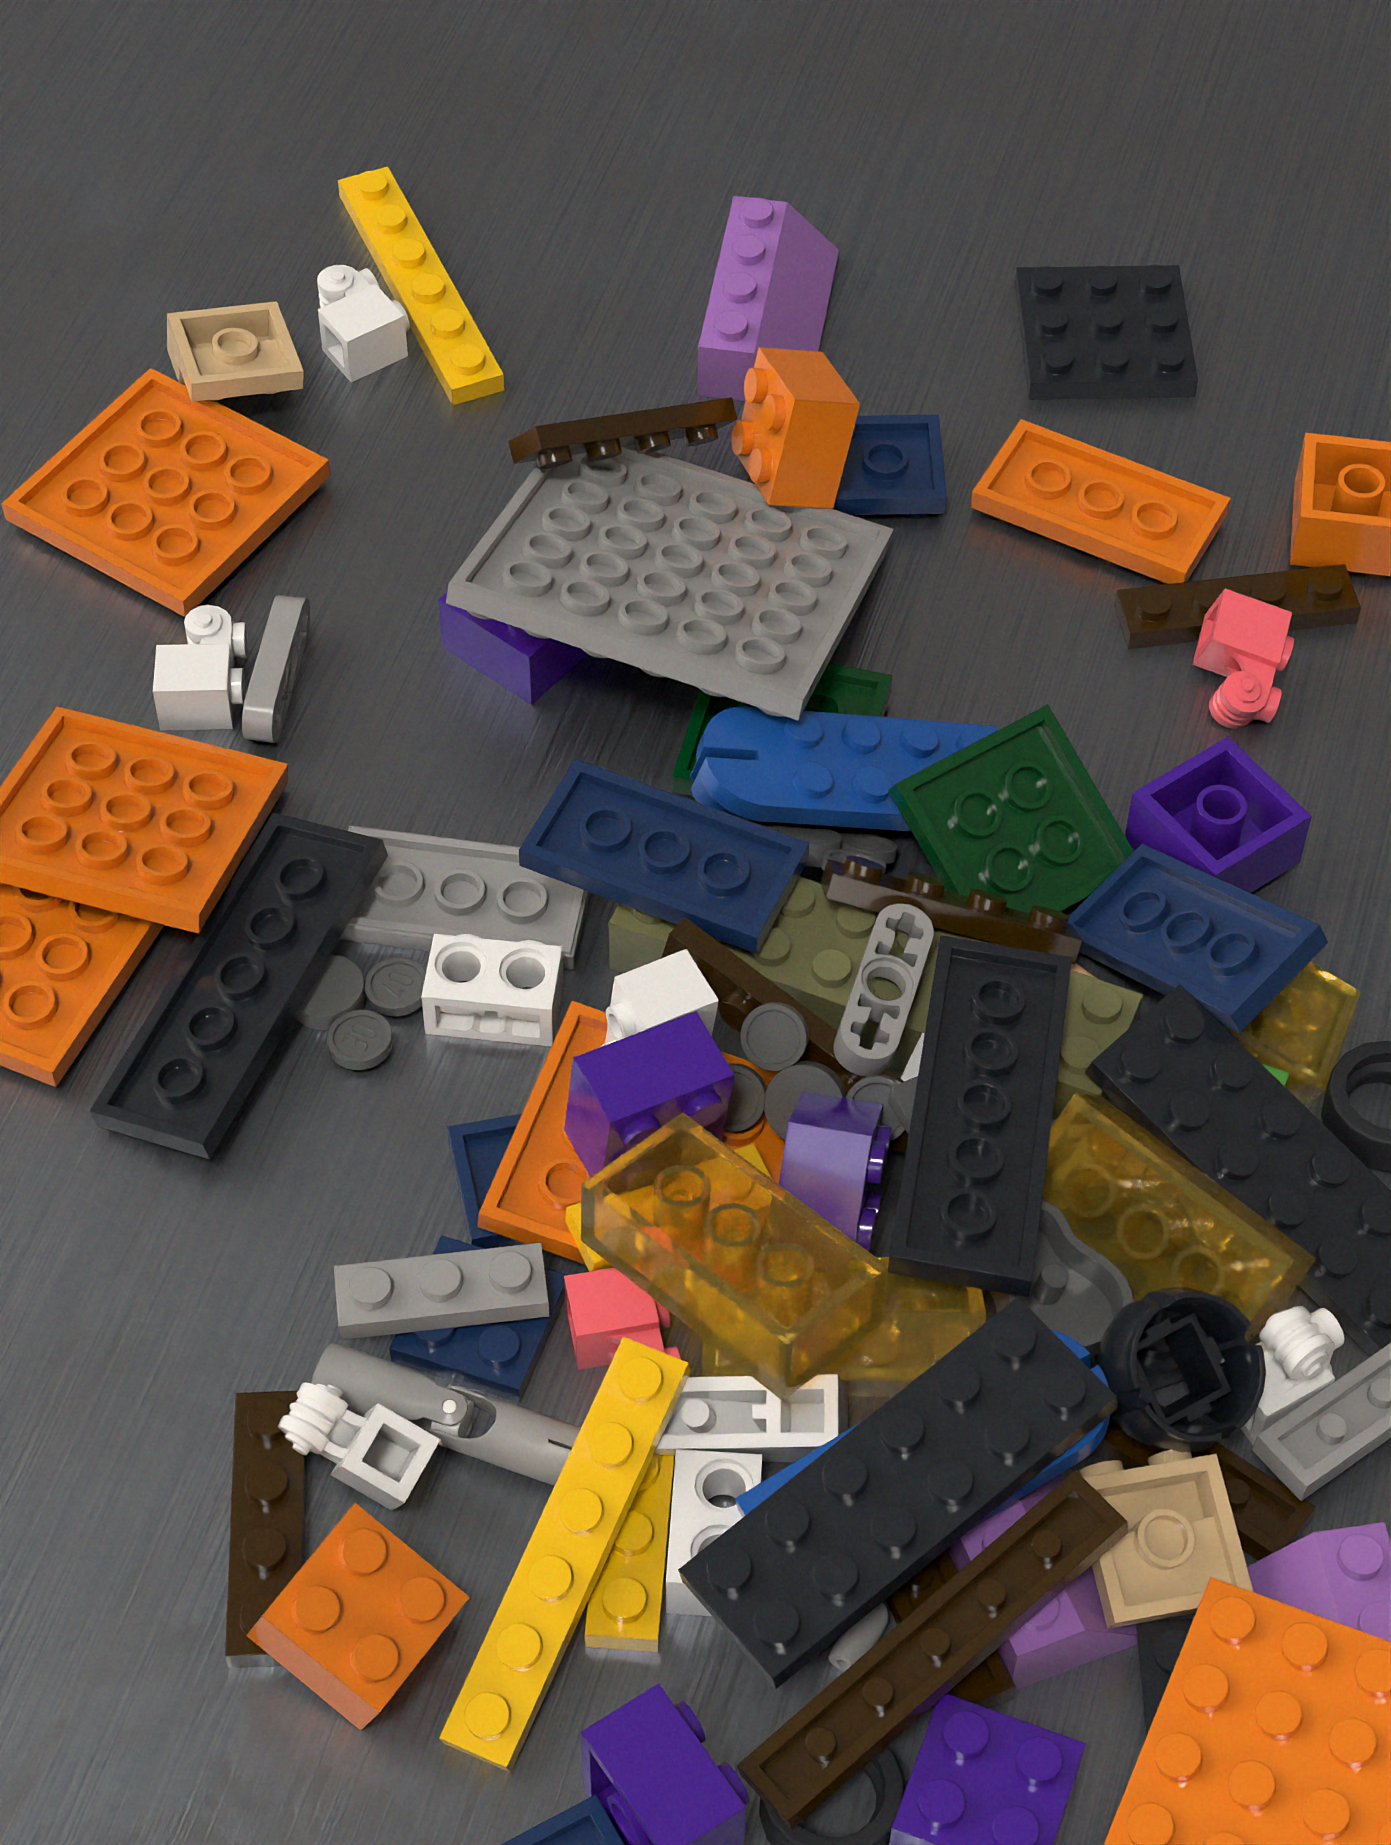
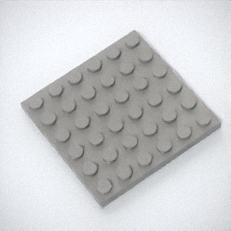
M629 446L622 447L620 455L600 461L589 462L587 454L583 453L572 455L573 461L558 467L538 469L536 465L449 582L446 604L464 609L474 617L494 619L524 629L534 637L551 638L581 648L591 656L611 658L638 667L651 676L668 677L696 686L708 695L716 697L726 696L756 706L768 715L786 716L799 720L889 550L894 529L829 508L768 505L757 486L753 483L658 452L637 454L636 447Z

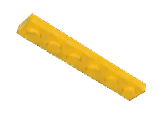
M389 167L366 171L338 180L340 199L394 299L403 306L409 319L410 328L452 406L504 391V374Z
M626 1337L622 1338L441 1732L439 1739L443 1744L511 1773L690 1375L691 1369L688 1362Z

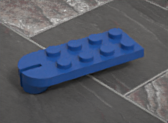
M733 707L718 713L708 723L697 747V761L689 776V779L694 780L691 791L695 800L700 804L736 817L755 821L911 831L888 790L903 779L997 731V727L992 725L803 711L799 720H795L786 716L768 715L758 707Z

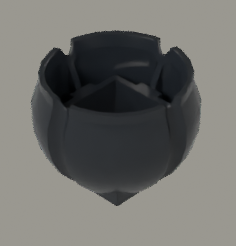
M1187 1287L1155 1290L1147 1293L1142 1300L1130 1302L1123 1307L1106 1328L1098 1347V1353L1095 1355L1097 1359L1096 1365H1099L1103 1371L1109 1389L1117 1396V1409L1110 1414L1113 1421L1128 1436L1159 1451H1203L1211 1448L1217 1440L1229 1438L1248 1422L1256 1411L1264 1392L1266 1376L1262 1345L1250 1344L1245 1338L1246 1331L1252 1325L1247 1317L1226 1300L1216 1295ZM1164 1337L1191 1393L1161 1408L1136 1355L1137 1351Z

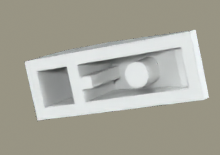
M838 1374L688 1377L654 1454L676 1455V1449L762 1454V1461L796 1462L848 1430V1391Z

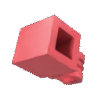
M1226 588L1205 614L1192 665L1227 677L1209 701V710L1218 724L1226 728L1239 729L1247 726L1253 719L1269 723L1278 709L1282 695L1280 688L1272 686L1275 671H1283L1294 646V638L1287 636L1292 612Z
M646 1262L564 1276L565 1309L578 1370L610 1365L623 1337L680 1359L677 1346L668 1348L663 1346L660 1329L670 1327L667 1297L663 1286L652 1288Z

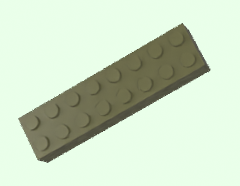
M798 877L757 954L721 940H715L838 1031L869 936L879 912L827 899L820 883ZM619 903L608 922L609 968L626 973L661 959L669 933L677 924ZM933 927V940L900 1042L888 1067L904 1072L922 1033H925L940 935L990 944L995 943ZM900 930L895 931V939L889 955L901 958L907 944V933ZM1073 970L1070 971L1052 1120L1102 1116L1109 1096L1085 1071L1098 1055L1138 1021L1143 994ZM875 977L867 981L870 992L879 999L891 1001L901 997L898 986L887 978ZM867 1020L860 1036L859 1046L872 1050L873 1039L879 1025L878 1022Z

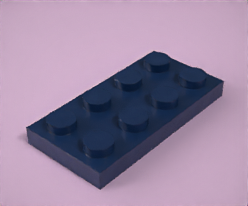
M574 759L520 847L519 866L677 925L686 917L711 937L757 954L809 859L810 843Z
M1141 844L1068 916V924L1073 925L1082 939L1079 952L1164 995L1169 994L1180 984L1219 1023L1239 1033L1328 943L1319 924L1144 844Z

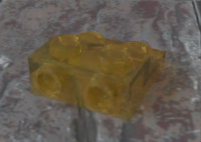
M1310 961L1241 1033L1223 1024L1221 1025L1261 1064L1289 1072L1286 1087L1308 1100L1314 1101L1327 1088L1331 1071L1336 1063L1361 991Z

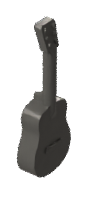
M918 1076L893 1086L888 1097L889 1105L908 1134ZM1042 1201L1033 1280L1029 1296L1024 1297L990 1291L995 1302L996 1313L1019 1297L1049 1329L1064 1333L1084 1346L1090 1353V1361L1096 1358L1095 1355L1098 1353L1099 1344L1108 1325L1123 1307L1130 1302H1134L1132 1290L1121 1271L1105 1256L1078 1239L1063 1213L1047 1201Z

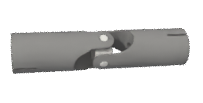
M336 1342L330 1343L324 1350L311 1383L325 1386L330 1384L341 1390L343 1394L340 1398L349 1405L347 1410L364 1417L367 1411L379 1403L441 1439L438 1443L440 1446L555 1486L581 1430L579 1426L463 1387L449 1385L443 1388L436 1385L432 1379L423 1375L420 1371ZM474 1407L488 1412L495 1419V1423L486 1434L481 1437L467 1438L472 1431L473 1423L471 1418Z

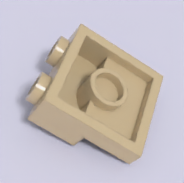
M277 301L167 313V351L177 380L181 384L185 383L191 402L215 401L229 397L263 393L275 394L280 391L303 389L304 370Z
M1168 1450L1147 1459L1149 1466L1124 1470L1122 1461L1111 1460L1089 1465L1079 1471L1080 1475L1128 1523V1533L1092 1564L1107 1629L1196 1613L1210 1577L1253 1592L1217 1454L1192 1458L1191 1452Z

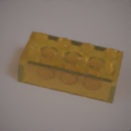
M684 1113L678 1115L581 1183V1241L782 1401L883 1323L888 1266Z

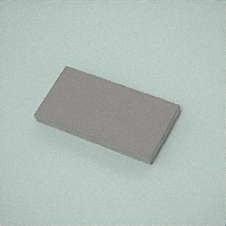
M349 825L348 831L382 839L388 857L339 940L431 951L434 934L453 936L472 934L484 939L515 942L534 940L546 945L562 946L563 969L574 970L591 892L519 866L520 847Z

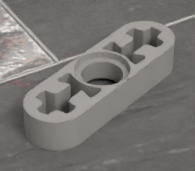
M276 595L244 700L242 733L245 740L277 743L280 738L308 639L310 627V603L308 598Z
M909 904L887 906L879 913L869 936L833 1044L834 1054L838 1062L846 1070L856 1075L869 1076L883 1072L889 1066L900 1042L934 936L931 920L917 907ZM896 930L908 934L907 944L901 958L889 955ZM875 977L887 978L898 986L901 997L891 1001L879 999L870 992L867 981ZM868 1019L879 1023L873 1039L872 1050L859 1046L860 1036Z

